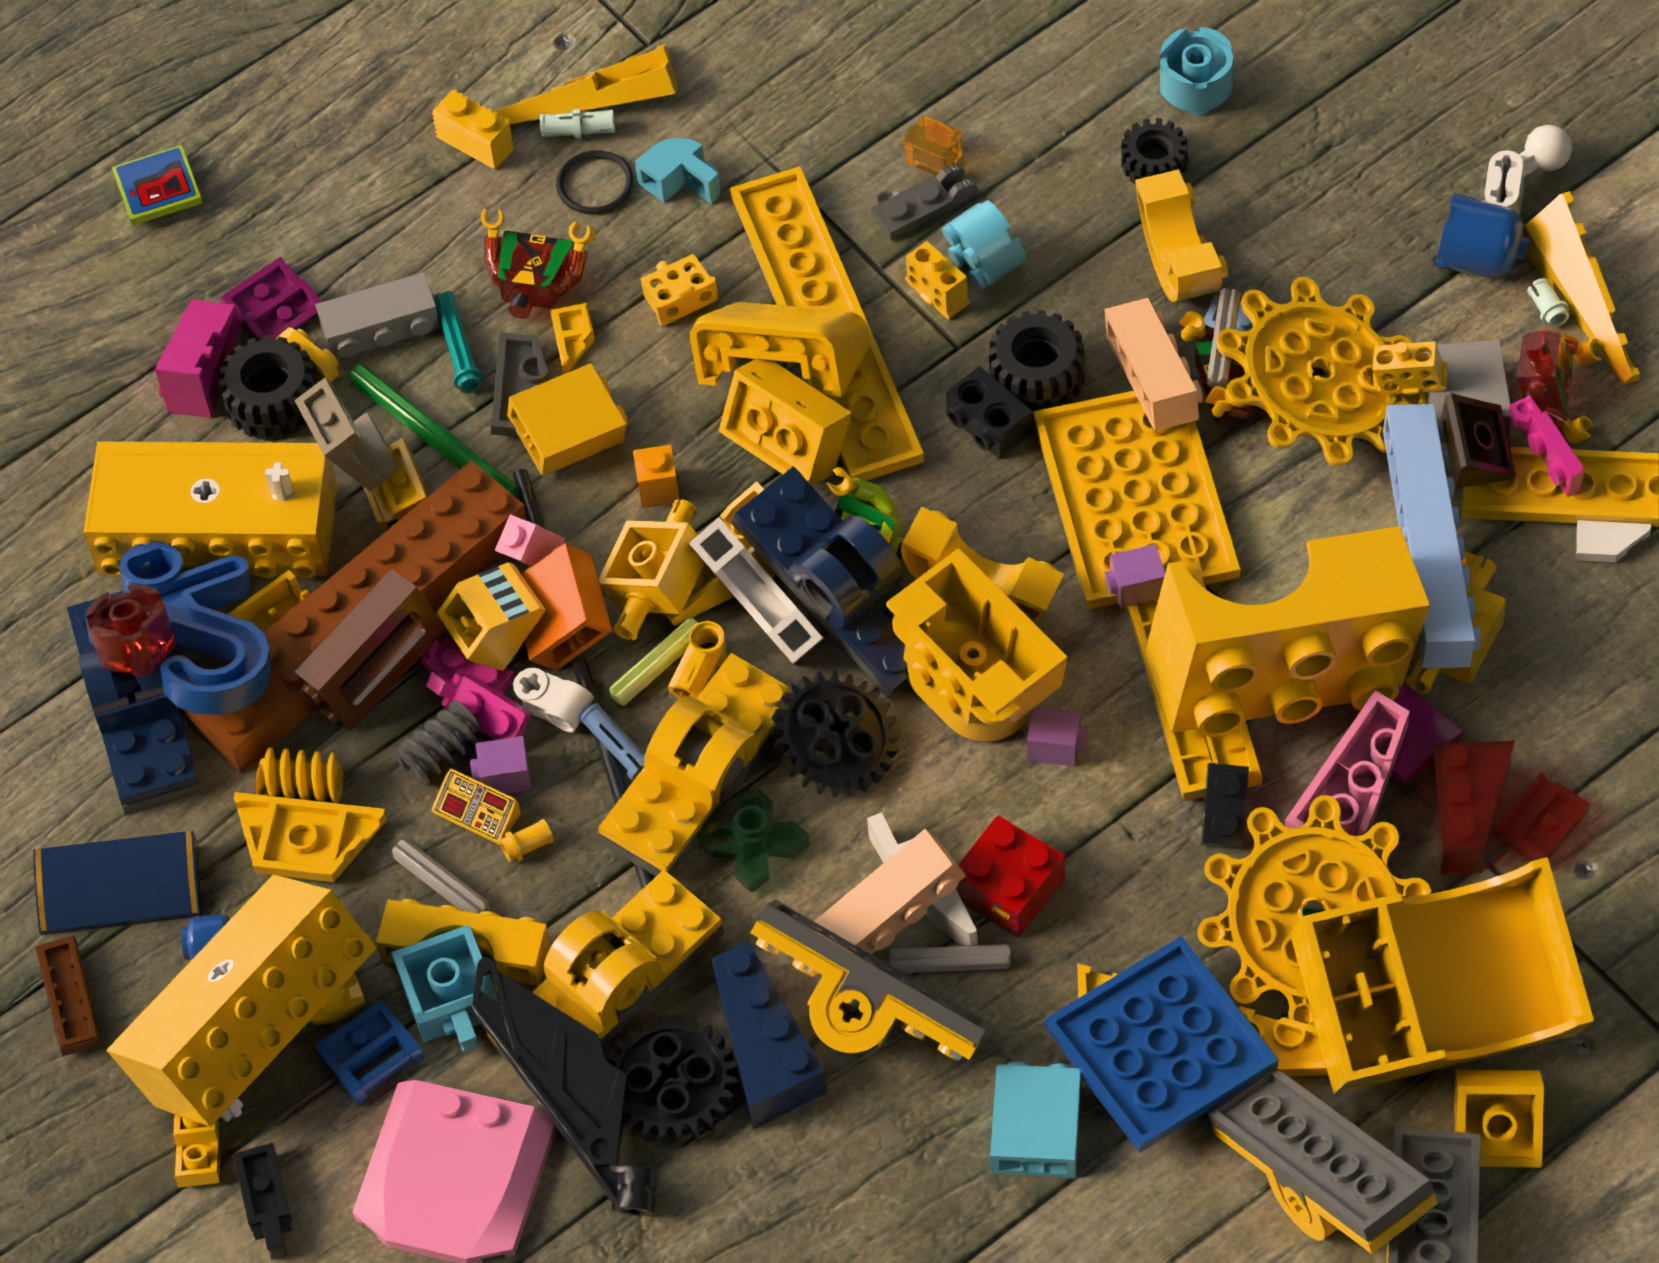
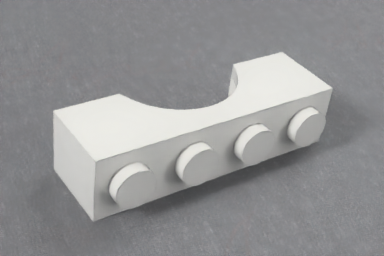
M717 518L689 543L793 664L823 639L720 518Z

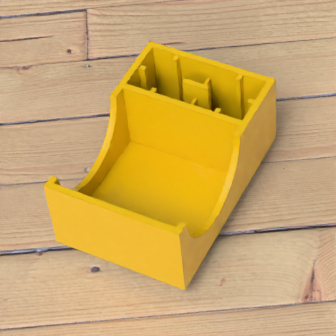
M1400 526L1309 540L1306 545L1309 553V569L1304 581L1290 595L1267 604L1246 605L1224 600L1203 588L1190 574L1184 561L1168 563L1144 654L1171 733L1199 729L1200 733L1204 736L1217 737L1235 731L1245 720L1276 716V719L1284 724H1294L1313 717L1323 707L1352 703L1355 709L1361 711L1375 690L1393 701L1399 693L1398 686L1403 685L1430 607Z
M1548 857L1531 861L1527 865L1509 873L1447 891L1419 896H1401V893L1302 916L1290 932L1334 1095L1573 1037L1594 1022Z

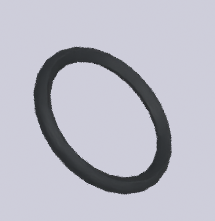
M591 150L575 155L565 162L558 173L556 189L562 202L570 209L585 214H601L609 212L625 202L632 191L634 177L632 169L620 156L608 151ZM606 158L616 162L625 172L626 185L623 192L613 202L603 206L587 207L577 204L568 197L564 189L566 173L572 166L584 159Z

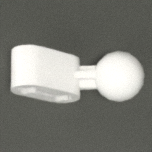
M1543 125L1535 128L1528 135L1525 151L1517 154L1507 150L1500 151L1491 157L1485 187V201L1510 208L1520 216L1524 192V177L1536 169L1555 171L1562 168L1569 161L1573 147L1567 132L1557 125ZM1505 178H1506V184H1505L1506 198H1505V200H1504V202H1503V196H1504V193H1503V182H1504V180H1505Z

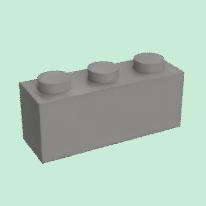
M424 272L315 304L328 349L336 359L352 357L359 352L380 346H389L396 341L413 336H422L430 331L440 329L436 306Z

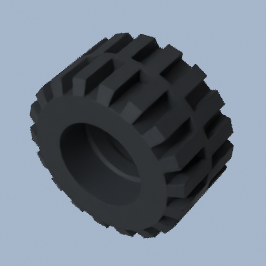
M1038 310V314L1032 315L1030 311L1021 312L1022 317L1016 318L1013 315L1007 319V325L1000 324L996 328V335H992L989 342L990 375L1032 411L1072 403L1073 395H1079L1082 390V383L1085 380L1084 343H1082V335L1079 330L1074 331V324L1069 320L1062 322V316L1053 313L1052 316H1048L1046 311ZM1030 358H1045L1052 361L1051 364L1038 368L1021 364V362Z
M263 336L261 341H255V338L247 340L248 345L244 347L238 345L233 349L234 355H227L224 359L225 367H220V380L218 381L229 420H232L233 425L238 430L243 429L244 434L252 437L258 434L259 439L267 440L271 435H275V439L284 438L283 433L290 432L292 435L299 431L298 426L300 424L306 426L307 423L295 400L317 384L313 365L305 350L301 351L300 345L294 341L288 344L287 338L278 337L277 340H272L271 336ZM268 383H283L280 388L271 392H255L259 387Z

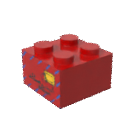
M997 815L959 862L958 866L966 876L958 882L956 890L965 906L1019 938L1065 880V855Z

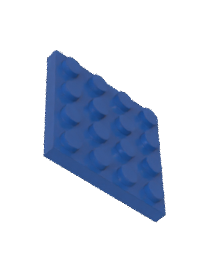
M1182 936L1044 1019V1028L1072 1065L1080 1070L1081 1077L1139 1153L1204 1114L1271 1069L1277 1068L1279 1063L1276 1055Z

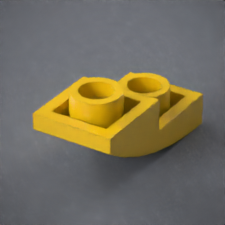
M174 1114L173 1135L176 1143L175 1178L177 1187L219 1183L220 1145L218 1120L209 1127Z

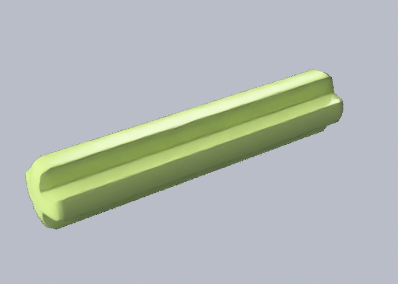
M693 618L685 620L615 682L609 689L612 699L621 706L626 705L684 654L690 643V631L698 622Z

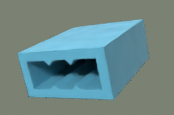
M1010 1062L1007 1065L997 1064L990 1151L991 1174L1076 1178L1081 1098V1072L1078 1068H1072L1066 1064H1052L1049 1067L1030 1066L1024 1062Z

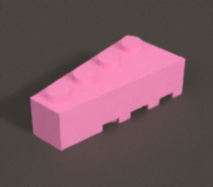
M1375 690L1285 819V826L1288 828L1303 826L1308 820L1310 805L1314 799L1321 795H1328L1336 799L1340 805V824L1346 833L1352 836H1362L1367 833L1373 825L1408 729L1410 711Z

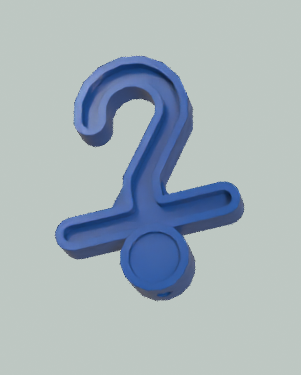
M150 542L148 545L138 544L129 549L122 556L119 565L123 594L94 604L86 611L85 617L89 641L97 647H109L123 640L159 630L174 644L232 662L223 668L211 670L197 667L187 657L176 655L165 659L161 663L160 670L165 696L177 707L192 713L220 715L238 711L258 700L269 687L272 674L270 648L266 636L252 622L213 610L214 608L242 599L250 593L251 584L247 561L240 556H228L184 572L181 554L171 545L162 542Z

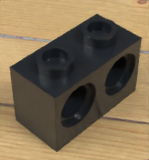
M980 366L946 392V414L951 423L957 428L963 427L973 436L974 441L982 450H989L999 459L1033 433L1032 410Z

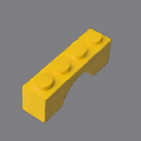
M403 899L401 901L387 900L376 939L381 961L394 963L392 952L470 925L478 948L486 952L495 961L500 973L518 983L540 985L544 970L543 965L550 947L549 934L545 923L530 917H522L520 919L501 917L499 914L491 911H482L480 913L467 912L452 905H442L441 907L428 906L413 899Z

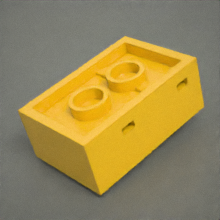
M754 359L734 371L719 432L782 474L794 466L813 487L835 473L833 470L838 463L852 412L776 362Z

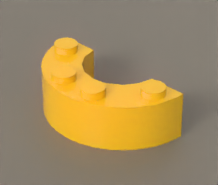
M1179 169L1135 180L1139 211L1147 246L1158 279L1168 299L1171 302H1177L1220 291L1222 279L1228 278L1227 264L1223 255L1217 256L1212 243H1206L1204 236L1197 233L1191 205H1195V195L1191 183L1185 184Z
M922 506L901 546L903 561L915 580L959 548L1033 623L1040 620L1046 612L1064 576V573L1057 571L1053 565L1044 561H1036L1030 557L1024 563L1017 565L997 563L986 559L963 542L958 533L956 522L951 521L945 514L939 511H930Z

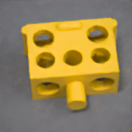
M928 241L906 256L907 276L905 280L920 294V297L927 304L936 308L944 317L950 319L971 304L968 299L967 276Z
M694 254L670 265L667 261H661L656 266L657 271L640 278L644 297L656 313L658 324L661 326H665L719 299L715 277L708 275ZM691 266V270L686 272L685 269ZM654 282H659L655 288L652 287ZM659 296L665 297V300L659 299Z
M1436 341L1418 343L1398 342L1393 345L1374 346L1373 373L1378 383V394L1409 395L1446 390L1448 363L1443 362ZM1426 380L1434 381V383H1427ZM1388 383H1394L1396 386H1389Z

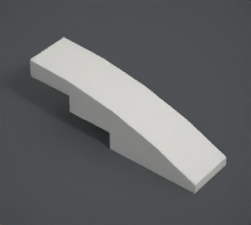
M882 812L867 818L869 839L883 863L911 841L908 840L897 844ZM956 889L950 895L939 898L927 908L925 915L959 945H978L977 930Z

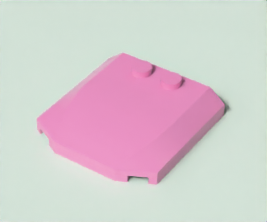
M418 1080L400 1082L397 1084L353 1209L354 1218L361 1225L362 1223L366 1225L389 1248L454 1263H482L484 1258L503 1254L505 1258L513 1257L516 1254L557 1127L547 1113L534 1106Z

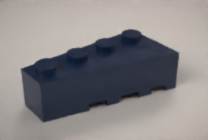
M749 941L711 958L715 983L753 1129L826 1094L827 1087L823 1067Z

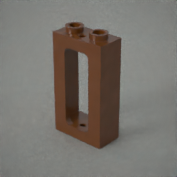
M391 569L294 672L304 684L300 690L315 705L318 706L320 704L317 709L318 713L331 725L334 726L337 722H340L352 731L447 628L419 589ZM408 615L409 618L340 691L342 684Z

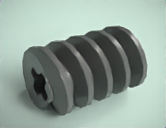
M453 700L449 704V711H439L436 715L437 721L429 719L424 725L425 731L422 729L415 730L412 734L413 741L404 739L400 743L401 750L393 748L396 759L405 771L425 786L430 784L426 774L428 770L437 776L442 774L438 764L439 761H443L451 767L454 765L450 754L452 751L464 757L466 751L462 743L466 741L473 747H476V743H478L475 733L481 731L480 726L471 712L458 701Z

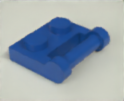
M382 1000L314 1046L316 1055L343 1086L348 1096L356 1105L368 1099L367 1093L410 1063L416 1065L425 1058L420 1046ZM395 1043H398L402 1048L359 1080H356L352 1073Z

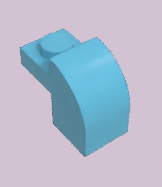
M687 138L663 140L652 146L635 161L638 184L663 203L668 201L684 186L691 189L711 205L722 196L720 174L711 163L704 161L703 146L694 140Z

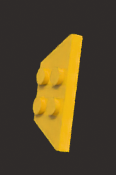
M240 792L234 793L235 804L256 874H274L282 877L335 882L385 824L387 819L385 809Z

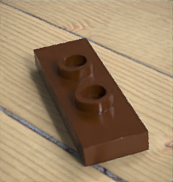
M75 935L35 946L62 1056L103 1045Z

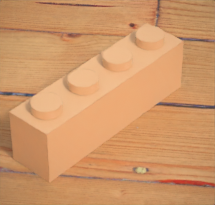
M1148 298L1104 309L1107 339L1154 431L1199 420L1198 403L1203 402L1201 387L1197 380H1191L1186 358L1179 357L1174 335H1167L1161 311L1155 312Z
M924 829L814 922L866 952L873 954L876 950H882L894 941L895 935L906 925L919 921L926 914L927 908L936 900L950 895L958 887V882L966 875L941 842Z

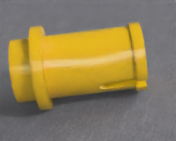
M542 819L514 834L510 831L506 832L505 838L500 840V845L509 862L515 859L520 862L523 860V855L548 843H553L554 838L548 824Z

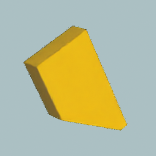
M587 303L550 310L563 373L569 372L595 341Z

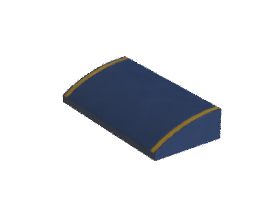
M194 831L33 849L35 897L40 935L201 916L199 845Z

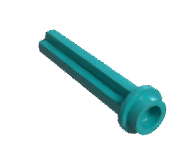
M451 291L437 293L434 297L435 305L456 372L453 378L454 385L463 393L476 392L480 389L484 376L482 371L475 366L454 293Z

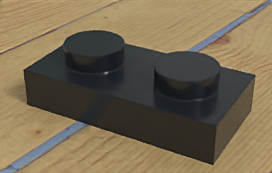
M1217 763L1207 764L1200 845L1241 849L1243 847L1249 767Z

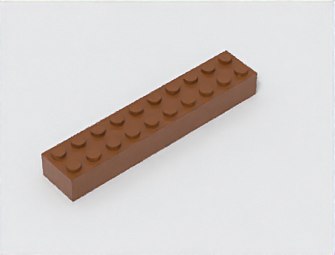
M471 460L264 632L270 648L272 674L269 687L258 700L238 711L220 715L195 714L183 709L188 727L239 773L243 772L263 755L268 747L275 745L320 706V704L318 706L315 705L301 692L300 689L304 684L294 672L391 569L414 584L435 610L448 598L457 583L475 576L501 554L495 551V548L509 516L513 515L527 521L524 504ZM408 615L342 684L341 688L357 674L409 618Z

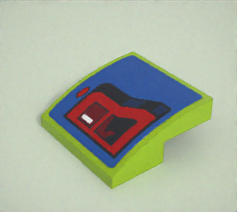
M182 145L112 167L132 226L203 203Z

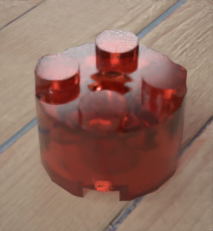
M128 585L129 592L110 597L108 591L93 601L86 612V618L88 621V631L101 667L114 672H132L134 676L142 677L151 674L155 669V664H158L169 655L177 643L165 603L162 601L158 590L146 585Z

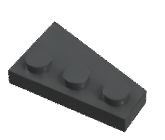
M499 333L490 435L519 437L515 426L507 416L509 397L549 381V372L537 336Z

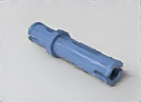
M598 703L591 705L581 715L580 722L585 724L606 749L628 770L627 776L634 781L642 768L634 762L633 758L644 768L645 753L607 715ZM606 729H607V730L613 735V737L624 747V749H622V748L617 744V742L606 732Z

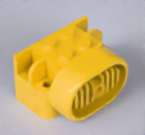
M959 548L887 601L886 606L894 613L893 631L905 644L904 660L907 662L906 669L909 676V684L917 695L953 731L965 738L980 742H991L1011 736L1022 727L1033 708L1062 686L1068 657Z

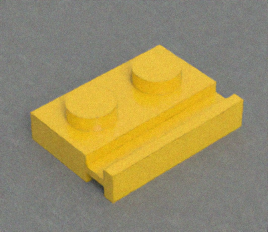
M403 438L388 445L399 466V470L372 491H368L364 487L376 521L383 529L389 527L388 523L396 519L398 521L429 496L410 446Z

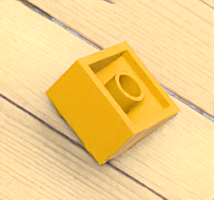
M1455 1069V1132L1480 1134V1167L1542 1168L1544 1085L1540 1070Z

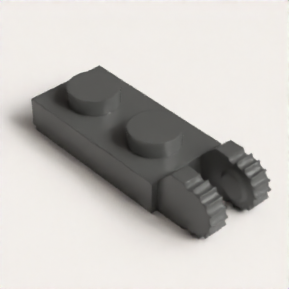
M959 163L951 164L950 167L943 168L936 177L934 175L871 208V216L890 241H894L954 210V206L972 197L978 187L971 179L957 183L965 175V169ZM953 186L949 192L946 191L947 188Z

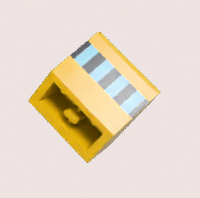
M508 562L457 583L437 612V615L443 621L445 627L468 660L504 671L546 609L516 566Z

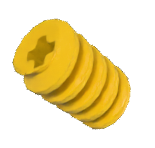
M268 747L265 757L261 758L256 772V794L265 795L267 791L269 796L280 797L283 792L285 798L293 799L299 793L302 800H310L315 795L316 800L319 802H325L329 795L334 803H338L341 799L343 770L341 764H338L335 752L330 753L327 763L322 762L320 751H315L311 762H307L304 750H299L294 761L291 760L289 749L284 748L280 759H276L273 747Z

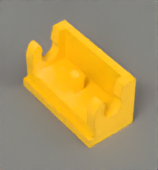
M288 570L232 610L228 615L252 622L264 633L307 598L310 593L307 589L303 592L301 591L296 576Z

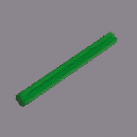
M359 364L355 369L351 370L349 377L354 386L459 469H462L472 460L513 496H517V485L372 370L363 364Z

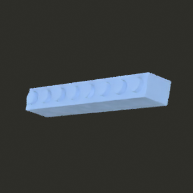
M1434 404L1387 405L1383 435L1398 526L1402 530L1430 604L1418 639L1422 668L1470 667L1473 651L1480 648V631L1478 626H1472V620L1475 615L1474 597L1467 596L1466 592L1469 588L1468 566H1462L1461 560L1464 558L1463 536L1456 535V530L1459 527V511L1457 506H1451L1454 496V484L1452 477H1446L1449 467V456L1447 448H1441L1444 437L1443 421L1436 420Z

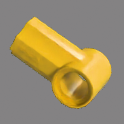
M700 622L690 631V643L668 686L669 692L678 699L683 696L690 697V695L697 698L714 676L717 668L721 667L727 659L728 654L724 631L715 622ZM705 643L716 644L714 647L709 649L701 648V646Z

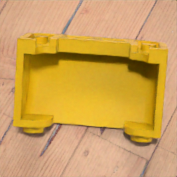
M747 302L732 303L699 317L690 331V342L698 384L716 386L723 370L725 372L733 370L736 364L735 357L797 362L801 364L803 379H811L814 376L824 385L823 394L833 397L843 396L871 344L866 321L854 312Z

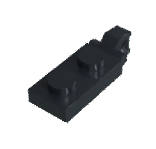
M274 1143L233 1153L246 1216L255 1241L265 1238L271 1260L288 1256L283 1233L292 1231V1217Z

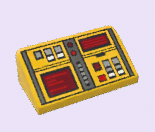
M450 769L445 776L431 809L433 814L500 845V840L505 838V833L511 830L521 815L518 801L515 798L454 769Z

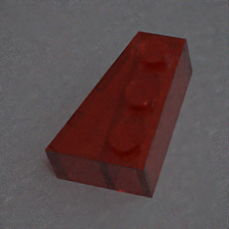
M1515 740L1433 743L1431 774L1440 874L1482 872L1494 824L1512 767Z

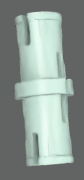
M573 109L572 113L540 114L541 137L574 135L576 139L589 134L615 133L614 110L581 112V109Z

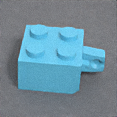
M470 925L392 952L398 977L423 1043L456 1033L463 1053L478 1049L479 1045L472 1026L480 1024V1021L472 1012L477 963L482 956ZM488 974L483 977L482 992L498 1003Z

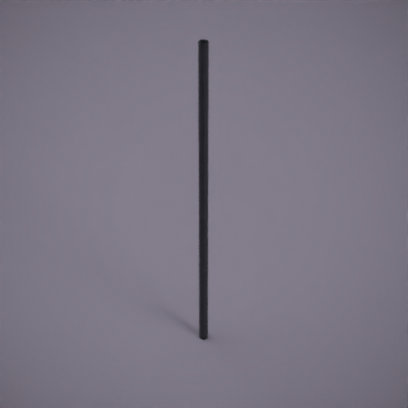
M526 469L516 470L513 473V478L517 485L520 500L525 507L527 521L546 529L528 471ZM582 652L571 660L577 683L594 696L591 705L598 703L601 706L585 653ZM594 735L616 805L627 790L617 758ZM634 864L641 889H643L655 876Z

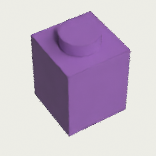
M1156 544L1110 555V571L1105 572V581L1109 594L1117 595L1120 608L1159 599L1165 570Z
M1045 707L1033 708L1027 737L1028 761L1076 766L1078 751L1085 752L1088 728L1081 727V712Z
M523 736L476 743L477 759L470 760L473 779L504 794L532 790L528 756Z

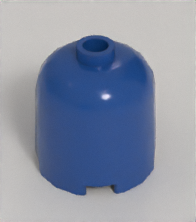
M1454 193L1450 204L1451 211L1448 223L1445 222L1435 267L1488 278H1500L1507 275L1512 270L1516 259L1524 261L1529 243V238L1522 237L1523 222L1521 217L1510 208Z

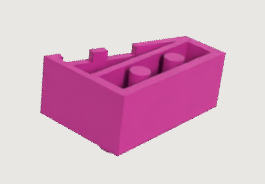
M191 299L155 368L159 382V394L164 398L168 413L212 418L220 394L218 383L220 380L219 370L220 367H225L223 361L226 356H232L241 328L235 305Z

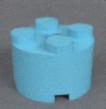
M1199 27V31L1187 32V28L1171 34L1161 47V95L1176 108L1189 111L1190 114L1199 117L1205 116L1210 110L1220 106L1228 99L1233 89L1234 56L1230 41L1220 32L1207 27Z
M982 200L941 228L944 237L952 245L948 249L952 260L960 268L966 264L971 270L969 276L972 282L980 291L989 287L1026 261V253L1019 238L1017 237L1013 240L1008 231L1011 225L998 208L988 200L985 202Z

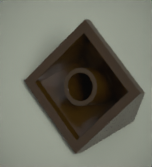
M1453 393L1445 396L1441 420L1443 421L1456 488L1506 481L1517 477L1501 405Z

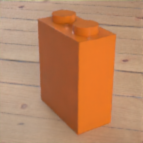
M564 543L522 574L527 584L546 609L539 622L525 639L530 661L557 671L612 632L595 565L590 553Z

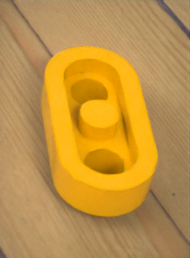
M288 327L278 336L287 338L288 344L293 341L300 345L301 351L305 350L307 352L310 362H312L317 382L324 378L332 382L339 376L337 369L339 362L329 350H321L315 346L311 338L302 329L295 330Z

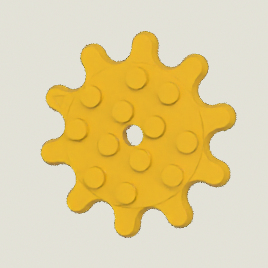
M1298 277L1291 285L1292 301L1287 304H1277L1258 290L1246 291L1241 300L1242 311L1252 322L1253 328L1249 331L1227 328L1220 331L1217 336L1218 351L1222 355L1239 362L1245 370L1244 376L1231 380L1227 385L1226 396L1229 403L1236 407L1255 405L1264 409L1272 419V423L1267 431L1268 442L1276 449H1284L1291 446L1297 437H1308L1315 440L1321 446L1325 460L1328 464L1335 467L1345 465L1351 460L1353 456L1352 440L1355 438L1367 440L1378 450L1386 453L1383 429L1387 405L1425 404L1426 395L1424 392L1409 395L1378 394V383L1373 373L1374 346L1393 345L1398 342H1413L1402 335L1392 337L1378 335L1370 325V318L1374 313L1375 307L1372 300L1367 296L1355 294L1343 306H1332L1322 299L1318 285L1308 277ZM1312 367L1322 368L1328 377L1323 378L1318 375L1313 377L1314 371ZM1388 383L1389 386H1396L1394 383Z
M1321 795L1311 803L1308 820L1299 828L1284 826L1279 821L1277 815L1269 808L1259 807L1254 809L1247 819L1248 829L1254 839V849L1251 854L1242 859H1235L1221 853L1209 857L1204 867L1205 875L1209 881L1226 891L1228 906L1222 914L1206 918L1200 923L1198 938L1204 946L1209 948L1231 947L1240 955L1242 961L1241 969L1232 979L1229 988L1230 994L1235 1001L1241 1004H1249L1254 1002L1263 992L1277 990L1283 993L1288 1000V1019L1315 1026L1290 935L1292 929L1303 916L1302 911L1305 904L1315 902L1320 904L1324 911L1397 893H1401V896L1431 894V888L1425 880L1421 878L1399 879L1389 871L1387 858L1399 842L1398 831L1392 824L1380 822L1372 826L1362 836L1349 835L1340 824L1341 810L1338 801L1331 796Z

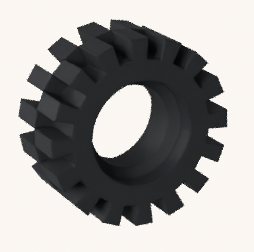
M1149 118L1143 119L1142 127L1136 122L1132 125V131L1127 129L1124 133V139L1121 141V167H1123L1125 176L1130 175L1132 183L1136 184L1135 180L1178 169L1181 176L1182 173L1186 172L1188 164V139L1186 135L1183 136V130L1180 127L1174 130V122L1168 120L1165 126L1162 125V118H1156V124H1150ZM1160 148L1169 154L1161 159H1148L1140 153L1146 149Z

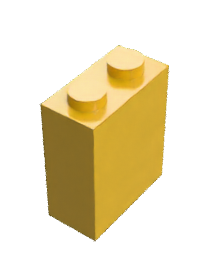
M591 363L509 397L507 416L515 426L517 434L541 476L624 442L626 426H628L627 415L620 404L615 405L610 396L611 391L603 374L598 375Z

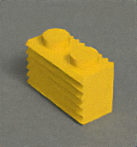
M451 90L432 112L437 138L492 169H497L514 150L509 118L503 119V115L498 116L497 112L492 113L491 109H486V106H480V102L474 103V99L469 100L468 96L463 97V94L457 93V90Z

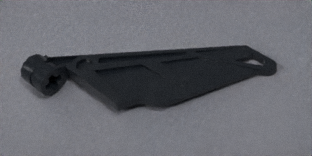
M484 957L479 959L472 1002V1012L612 1202L611 1210L632 1216L653 1215L658 1171L640 1166H619L628 1084L627 1075L605 1060L600 1039L596 1032L500 973L495 961L491 958ZM492 973L501 1005L482 992L484 976Z

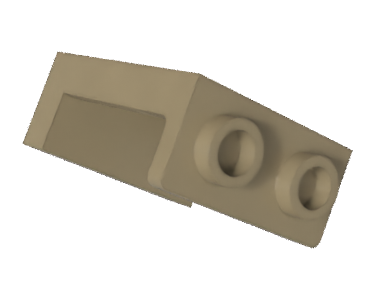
M322 379L295 400L324 456L368 491H372L399 470V466L373 418L368 413H364L353 421L334 385L328 379Z

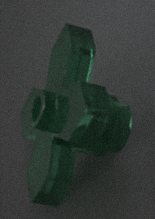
M754 787L738 800L739 811L734 816L732 822L714 820L698 834L700 846L713 858L737 856L734 869L735 878L750 892L756 891L770 879L768 856L794 859L810 845L809 834L795 821L772 823L773 802L758 787Z

